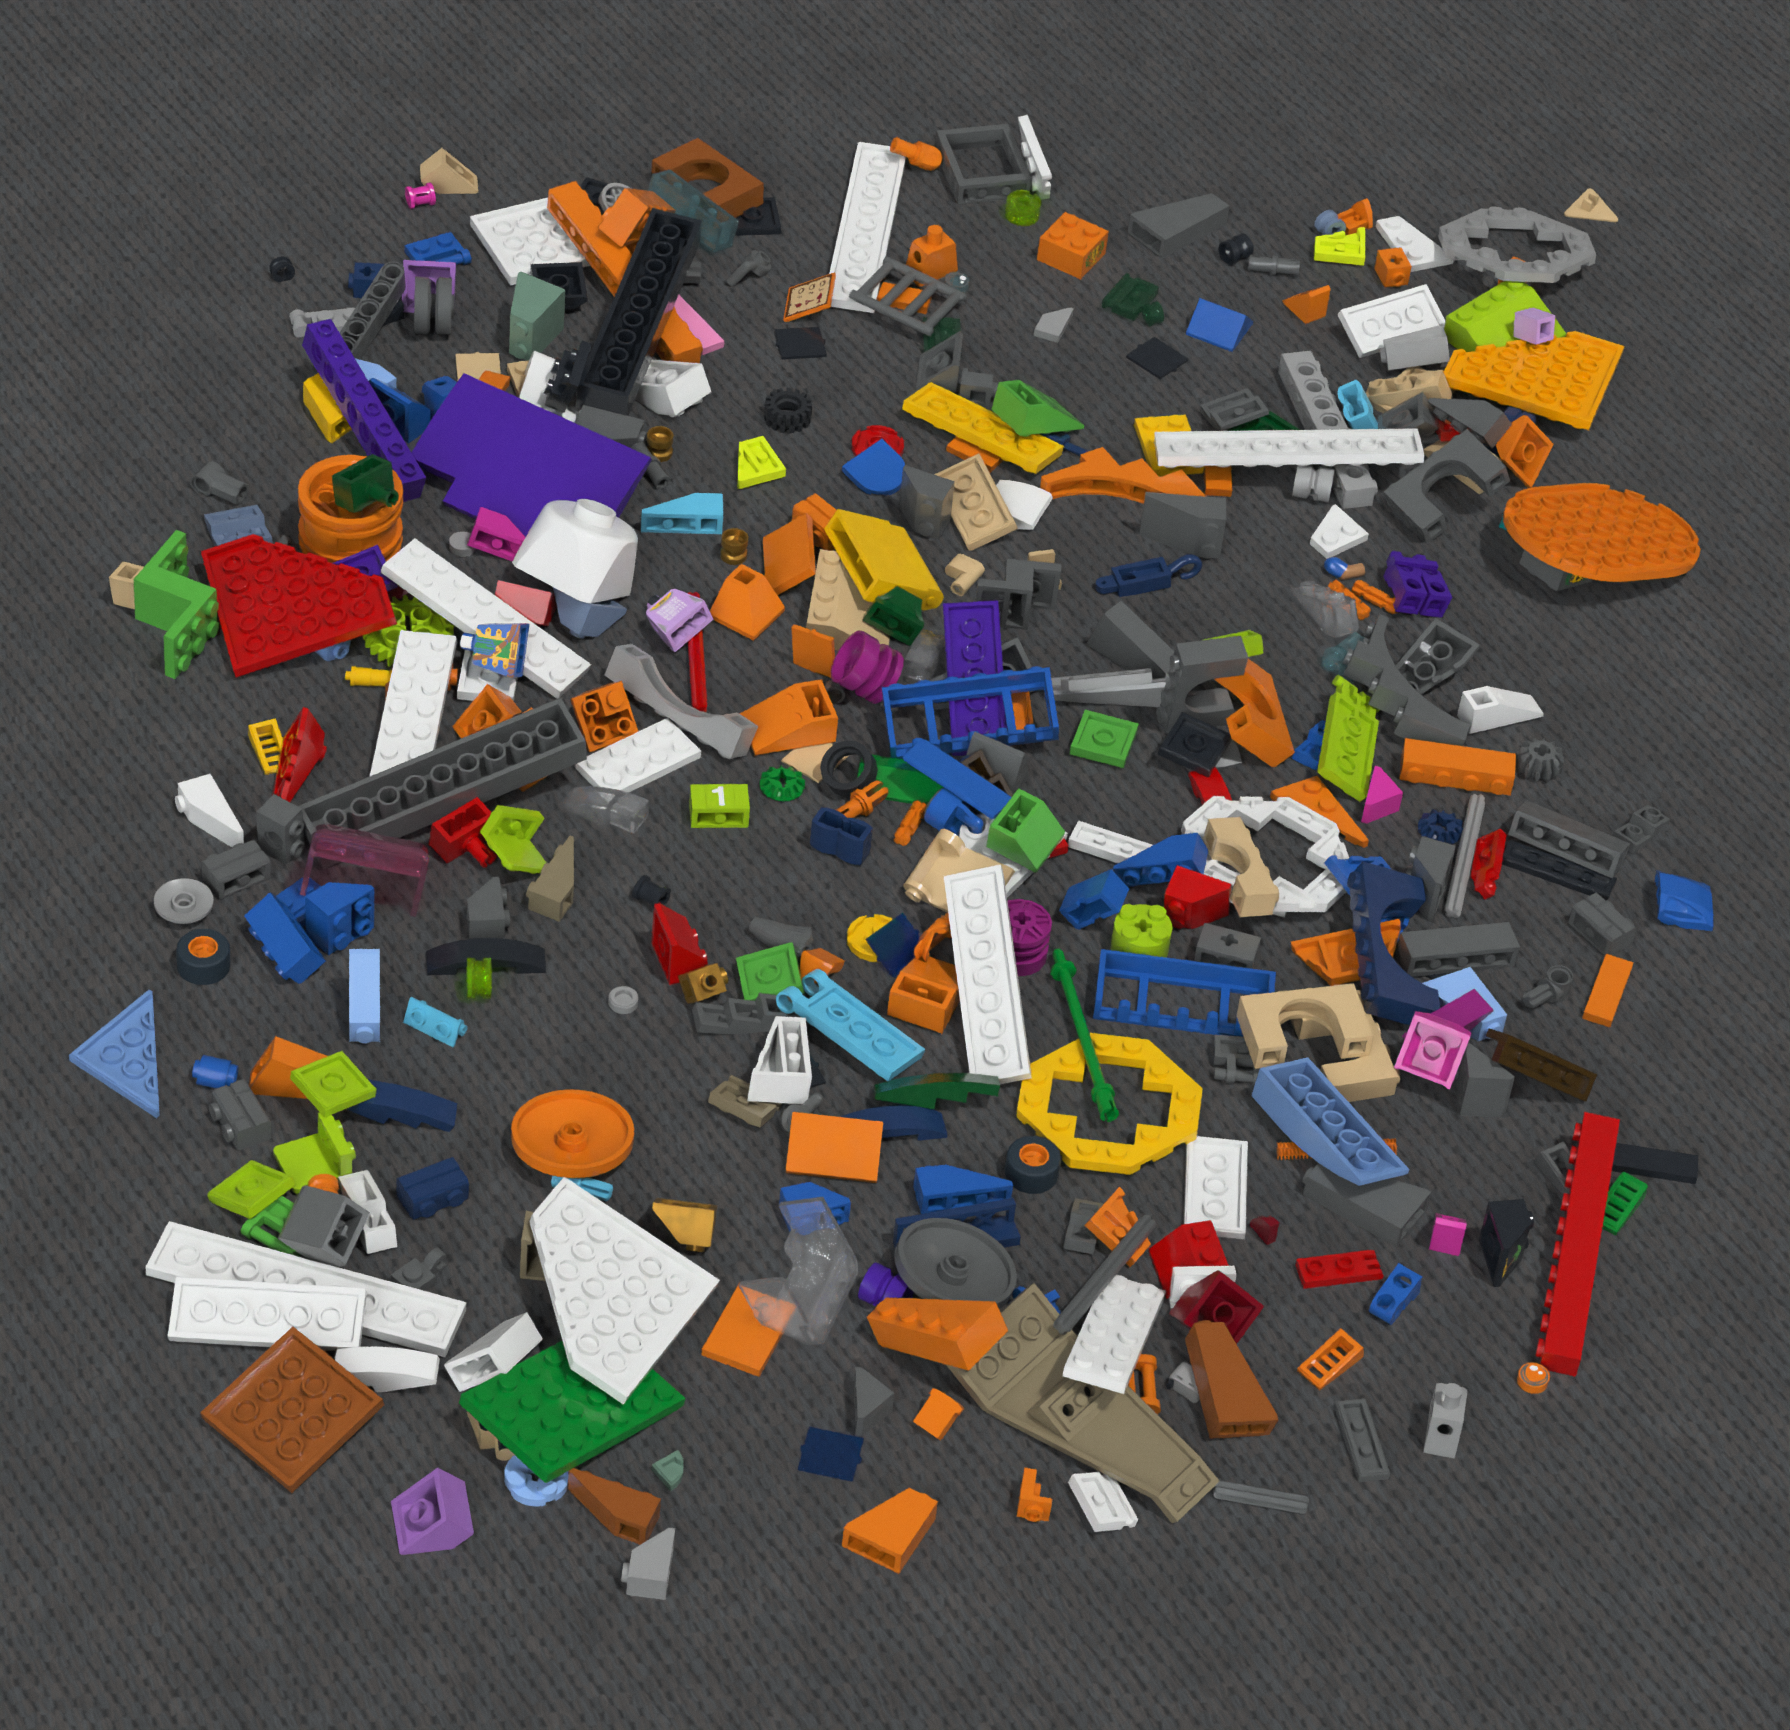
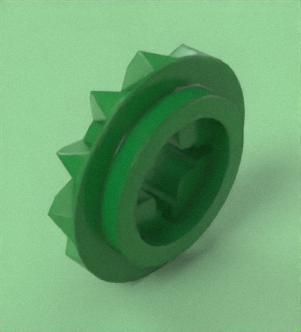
M780 764L778 769L770 766L767 772H762L759 785L761 791L767 797L777 801H790L798 798L804 792L805 779L802 778L801 772H794L793 766L786 769ZM780 778L784 779L785 787H782L779 781Z

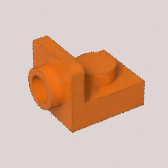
M1024 1468L1016 1517H1022L1031 1522L1049 1521L1052 1499L1040 1497L1041 1484L1035 1483L1037 1470Z

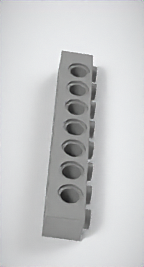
M1302 351L1281 354L1278 373L1305 430L1350 429L1345 423L1343 412L1339 411L1335 395L1331 394L1327 378L1323 377L1319 361L1315 360L1312 352ZM1321 464L1322 467L1335 469L1332 488L1342 509L1373 505L1378 487L1376 481L1371 478L1368 464L1360 466L1350 464L1325 466Z

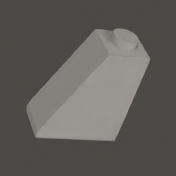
M1442 325L1384 339V347L1379 348L1381 363H1386L1388 370L1442 363L1450 360L1447 335Z

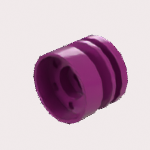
M858 630L845 640L836 654L831 668V678L833 682L851 691L855 690L856 695L865 698L870 703L877 704L882 701V687H888L891 684L897 683L902 672L904 657L901 652L891 649L886 644L880 645L878 639L864 631Z
M1023 899L1008 900L1018 977L1032 975L1040 971L1046 964L1052 920L1050 914L1043 906L1033 901Z

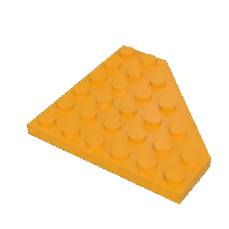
M1573 331L1567 332L1566 337L1557 338L1554 335L1553 340L1536 345L1530 342L1527 343L1524 340L1506 342V346L1496 347L1494 344L1477 346L1475 351L1471 352L1457 349L1453 351L1444 370V375L1450 389L1461 390L1471 393L1478 398H1487L1504 406L1509 405L1528 413L1538 414L1551 421L1570 424L1577 429L1589 430L1625 346Z

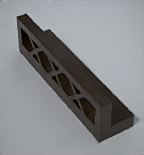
M1488 1029L1486 1037L1498 1042L1491 1059L1492 1061L1587 1102L1597 1074L1514 1036Z

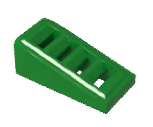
M1622 1172L1608 1191L1605 1213L1617 1219V1222L1604 1215L1602 1229L1616 1236L1645 1199L1648 1185L1628 1173Z

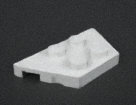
M1028 115L1018 117L1022 138L1021 149L1023 156L1026 158L1024 162L1032 178L1031 190L1032 192L1037 191L1040 200L1049 199L1051 184L1048 180L1052 179V174Z

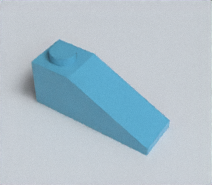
M693 493L642 509L641 532L722 534L723 494Z

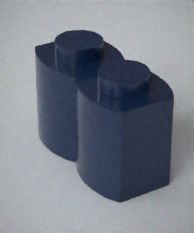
M821 807L812 819L810 845L822 853L836 855L847 863L862 865L870 853L873 828L862 820L847 818L837 810Z

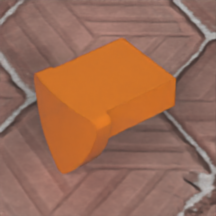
M1367 198L1356 202L1351 209L1337 214L1338 219L1343 220L1346 224V235L1356 233L1359 227H1365V229L1373 227L1372 209Z
M822 948L804 950L800 961L801 978L803 979L805 975L815 969L824 971L827 976L831 973L840 972L845 960Z
M932 1388L929 1392L930 1397L913 1422L937 1439L942 1440L958 1415L963 1412L964 1407L945 1393Z

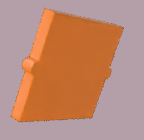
M794 624L791 627L793 663L811 672L831 678V668L835 658L834 638L821 634L815 629L810 630Z

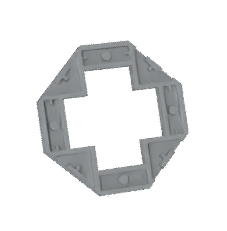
M1496 206L1489 209L1481 208L1439 227L1438 237L1446 258L1453 261L1465 260L1467 261L1466 266L1480 272H1485L1486 269L1495 272V278L1502 281L1554 283L1560 280V275L1565 274L1569 276L1580 271L1581 265L1590 266L1595 264L1596 252L1588 233L1525 208L1518 207L1513 210H1506ZM1489 228L1533 230L1537 240L1562 241L1565 251L1547 252L1545 261L1523 262L1519 259L1501 261L1497 250L1488 247L1472 249L1468 238H1488Z

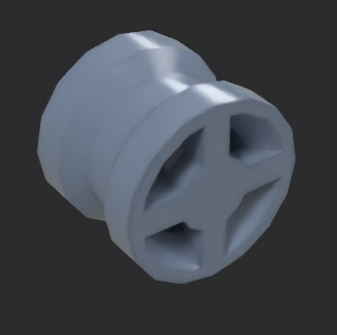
M1333 210L1322 212L1315 220V228L1323 235H1332L1336 232L1346 231V224L1343 220L1338 219V215Z

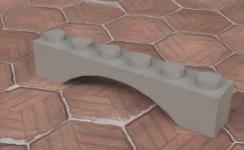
M633 644L615 647L604 676L612 680L613 683L622 681L624 689L632 693L635 700L650 705L658 715L670 718L676 722L675 725L679 729L689 731L697 736L699 742L711 745L718 750L720 756L733 759L747 755L758 729L756 724L737 712L731 714H710L687 705L666 685L652 656Z

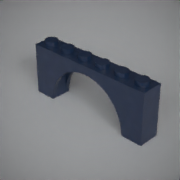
M1362 861L1356 870L1350 873L1347 886L1350 889V909L1353 913V931L1356 938L1355 952L1358 955V975L1361 979V999L1364 1003V1011L1367 1014L1410 1025L1415 1011L1431 1014L1440 1008L1438 990L1417 981L1395 962L1384 944L1380 924L1381 919L1388 916H1406L1410 918L1414 916L1426 901L1423 879Z

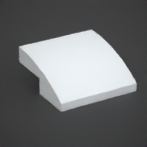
M1000 480L996 485L1018 529L1033 530L1053 499L1051 493L1022 482Z

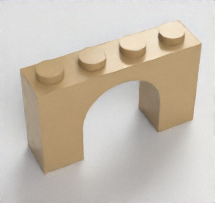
M1354 983L1240 996L1237 1019L1255 1069L1285 1062L1288 1045L1280 1025L1296 1018L1311 1019L1324 1025L1332 1034L1341 1059L1370 1055L1374 1035Z
M1357 990V993L1359 995L1360 1001L1364 1009V1003L1361 999V991ZM1367 1013L1365 1014L1374 1035L1370 1055L1350 1061L1321 1065L1320 1069L1348 1102L1394 1095L1396 1085L1400 1082L1399 1069L1394 1068L1390 1059V1049L1387 1044L1383 1043L1380 1026L1377 1022H1374L1371 1014ZM1306 1018L1291 1019L1299 1040L1332 1035L1324 1025L1317 1021Z

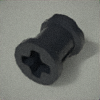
M643 875L635 884L632 897L636 900L643 899L651 904L654 909V904L661 903L664 906L667 904L671 895V889L666 886L662 888L651 882L649 876Z

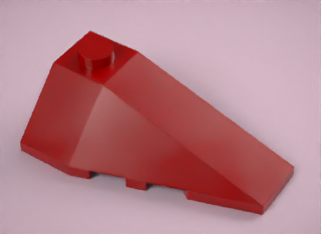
M303 707L282 740L273 794L288 802H291L317 761L322 762L327 749L323 745L325 733L308 708Z

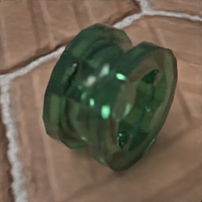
M1154 301L1151 304L1146 303L1142 306L1143 319L1148 326H1153L1155 322L1157 324L1163 323L1164 311L1158 301Z

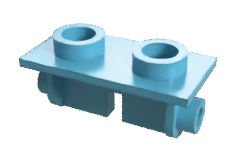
M410 997L403 1023L454 1047L458 1035L463 1036L467 1031V1025L464 1024V1021L461 1019L457 1020L427 1005L423 1000L419 1001Z

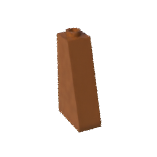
M1203 1320L1194 1323L1185 1338L1209 1438L1270 1435L1278 1422L1277 1413L1224 1322Z

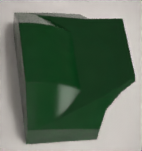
M896 586L885 595L875 598L865 612L863 621L911 646L925 624L921 610L922 599Z

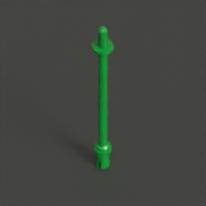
M1058 948L1052 952L1055 964L1051 967L1050 973L1055 981H1061L1094 1084L1090 1093L1092 1101L1097 1104L1100 1119L1102 1121L1107 1119V1122H1111L1119 1116V1111L1114 1101L1115 1091L1111 1084L1105 1083L1072 978L1076 974V967L1072 961L1065 959L1064 952Z

